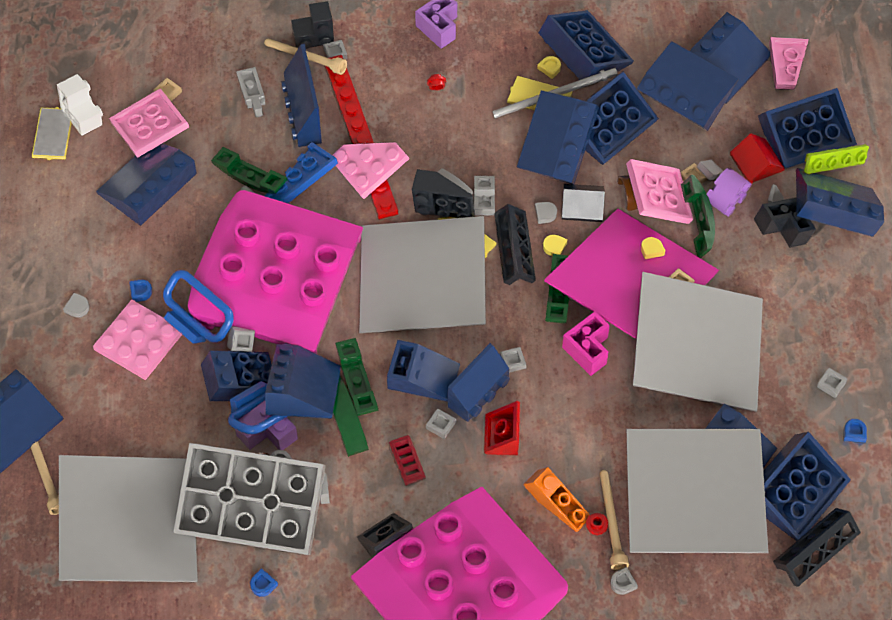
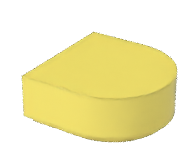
M548 56L537 65V69L553 79L561 70V62L557 57Z
M558 235L547 236L543 242L544 252L550 256H553V254L561 255L567 244V239Z
M648 237L642 241L641 252L645 259L665 255V249L659 239Z

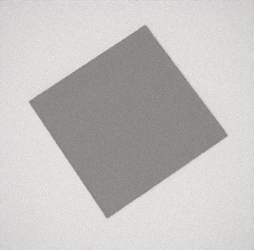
M484 216L362 225L359 333L486 324Z
M642 272L633 386L721 405L725 403L731 407L757 412L763 298Z
M626 429L630 553H768L760 429Z
M59 455V581L198 582L196 537L173 533L186 459Z

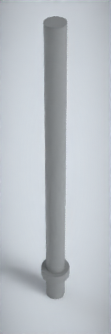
M616 68L607 71L601 70L599 74L548 92L563 95L600 81L606 82L608 78L617 76L618 73ZM539 95L492 111L493 116L498 118L535 105Z

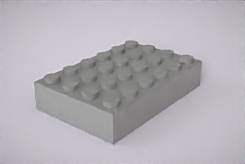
M189 443L173 533L311 555L326 466L324 464Z

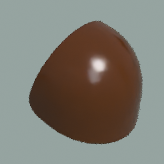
M618 176V184H624L627 210L633 211L638 209L630 176Z

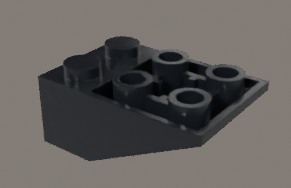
M417 169L412 186L415 213L436 215L442 218L475 217L474 200L471 193L438 172Z

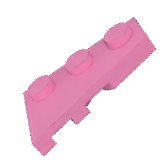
M770 38L769 47L775 89H795L809 39Z

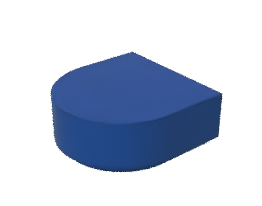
M129 281L133 301L141 302L151 297L152 287L148 281Z
M859 419L847 421L843 430L844 441L866 443L867 428L864 422Z
M261 568L252 577L250 586L256 596L264 597L269 595L278 586V582Z

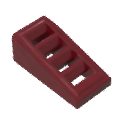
M406 435L390 441L389 450L405 486L426 479L410 436ZM410 453V456L400 459V456ZM414 462V464L403 467V465ZM416 469H417V471H418V472H416V473H414V474H411V475H408V476L406 475L407 472H410V471H413V470H416Z

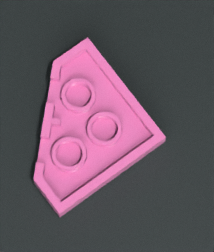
M396 142L346 144L332 155L337 159L338 164L336 167L363 199L410 159Z

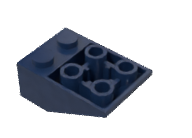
M397 340L387 374V389L448 402V386L457 378L460 363L420 344Z
M209 351L201 363L209 401H230L231 398L261 381L267 384L272 366L269 352Z

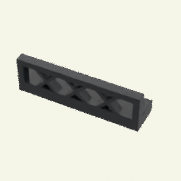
M507 204L494 213L503 282L511 285L515 281L522 279L533 283L536 281L526 211ZM515 215L519 216L520 222L517 220ZM520 248H521V250L524 252L525 257H524L523 254L520 252ZM523 266L527 270V274L523 272Z
M835 508L777 557L773 563L777 569L786 571L793 585L799 587L861 532L850 511ZM848 523L852 531L848 535L842 536L843 528ZM831 537H835L834 547L830 550L826 549L828 540ZM816 550L819 551L818 560L815 563H810L812 553ZM803 564L802 574L797 577L794 569L798 565Z

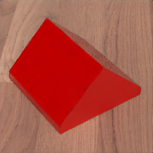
M750 133L730 151V156L744 178L750 183L785 170L771 146L763 137Z
M519 401L485 414V454L518 455Z

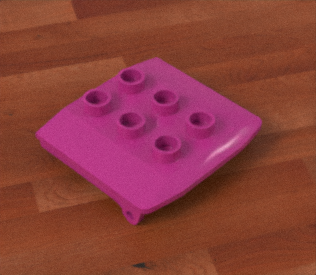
M241 190L234 195L221 214L194 277L231 308L234 315L232 327L254 330L255 338L274 344L287 343L298 345L317 354V347L355 249L361 241L363 227ZM191 287L188 301L189 313L207 329L222 327L225 321L224 313L194 287Z
M483 487L455 500L380 551L351 576L353 582L384 620H541L568 591L567 581Z

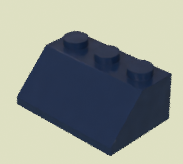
M491 343L448 386V408L467 422L472 417L476 418L482 411L486 402L490 403L500 387L504 388L510 380L508 365Z

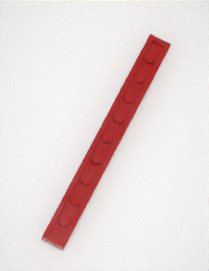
M338 55V56L330 57L329 59H333V58H337V57L343 59V56H342V55ZM324 65L351 143H374L347 68L340 75ZM386 179L370 193L379 220L398 215V208Z

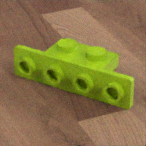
M864 144L808 153L805 158L804 172L811 174L864 164L869 146Z

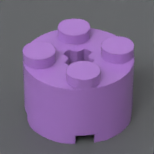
M727 168L716 179L713 189H709L707 196L713 207L729 217L735 210L736 203L741 204L746 198V192L752 184L731 168Z

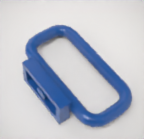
M178 270L171 275L164 288L163 298L172 311H167L164 319L193 344L205 342L206 340L215 343L222 341L234 321L231 308L189 272ZM182 278L224 313L225 321L217 334L209 331L172 299V291L179 279Z
M262 381L230 399L231 414L228 417V423L232 428L245 434L263 432L288 416L272 415L259 424L252 426L238 421L265 401L267 384Z

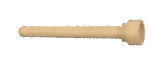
M272 39L264 41L266 46L295 55L298 50L296 47ZM306 51L308 60L328 66L334 73L342 75L347 68V61L339 57L329 59Z
M35 442L31 446V450L49 497L47 508L51 515L59 514V495H57L39 443Z
M602 470L600 472V480L613 549L610 565L612 570L618 571L625 567L628 568L629 562L628 556L625 555L621 548L609 474L606 470Z

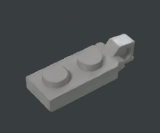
M256 68L236 71L245 104L248 108L253 107L255 117L263 116L261 105H265V96Z

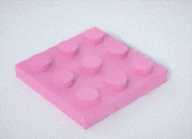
M161 88L109 118L112 125L137 158L189 128L187 121Z
M633 159L626 163L640 215L686 224L693 220L690 205L684 201L681 188L683 180L680 169Z
M131 300L93 345V348L98 353L146 380L182 334L163 317Z

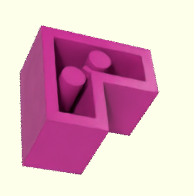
M596 311L565 333L562 348L590 376L604 367L608 359V351L601 343L608 338L610 325Z

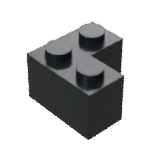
M328 1L309 4L310 17L291 20L296 48H299L302 44H305V49L334 42L333 20Z
M796 197L762 204L754 217V221L763 235L780 232L789 248L807 244L816 230L811 220L797 216Z

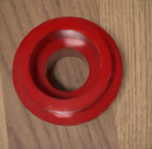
M441 74L431 75L427 79V85L431 90L444 89L447 82L446 78Z
M593 513L586 520V528L594 535L603 534L608 529V519L601 513ZM600 521L601 525H595L593 522Z

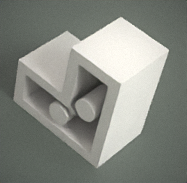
M77 74L57 84L61 109L81 135L102 125L101 116H103V113L98 105L95 106L92 103L89 95L91 89L86 80H82Z

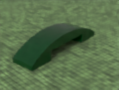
M222 147L211 160L217 168L234 180L260 192L276 194L288 180L286 176L273 170L266 172L241 160L238 153Z
M690 175L681 183L685 203H692L699 232V235L693 241L697 257L702 258L712 249L715 239V219L710 200L703 186L695 175Z
M553 254L551 273L569 255ZM550 284L545 321L567 323L569 296Z
M352 338L336 342L335 345L345 382L357 415L360 416L379 411L363 365L357 339Z
M340 376L333 416L349 457L367 451L369 448L351 397Z

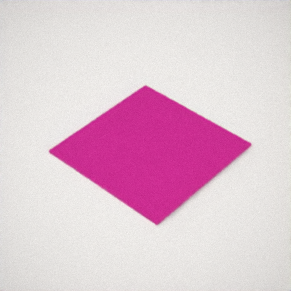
M617 209L544 281L592 312L596 311L603 319L636 339L642 272L670 277L679 268L694 279V283L706 285L719 270ZM648 237L659 239L665 249V255L645 259L641 252L642 241Z

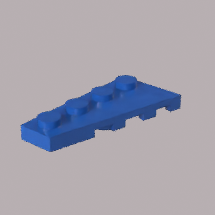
M311 142L307 146L309 150L305 154L301 153L297 158L298 162L293 168L289 167L285 172L288 180L276 194L267 193L265 197L288 204L338 164L337 159Z

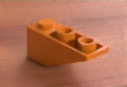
M548 467L537 470L523 484L540 504L575 532H578L586 523L590 514Z

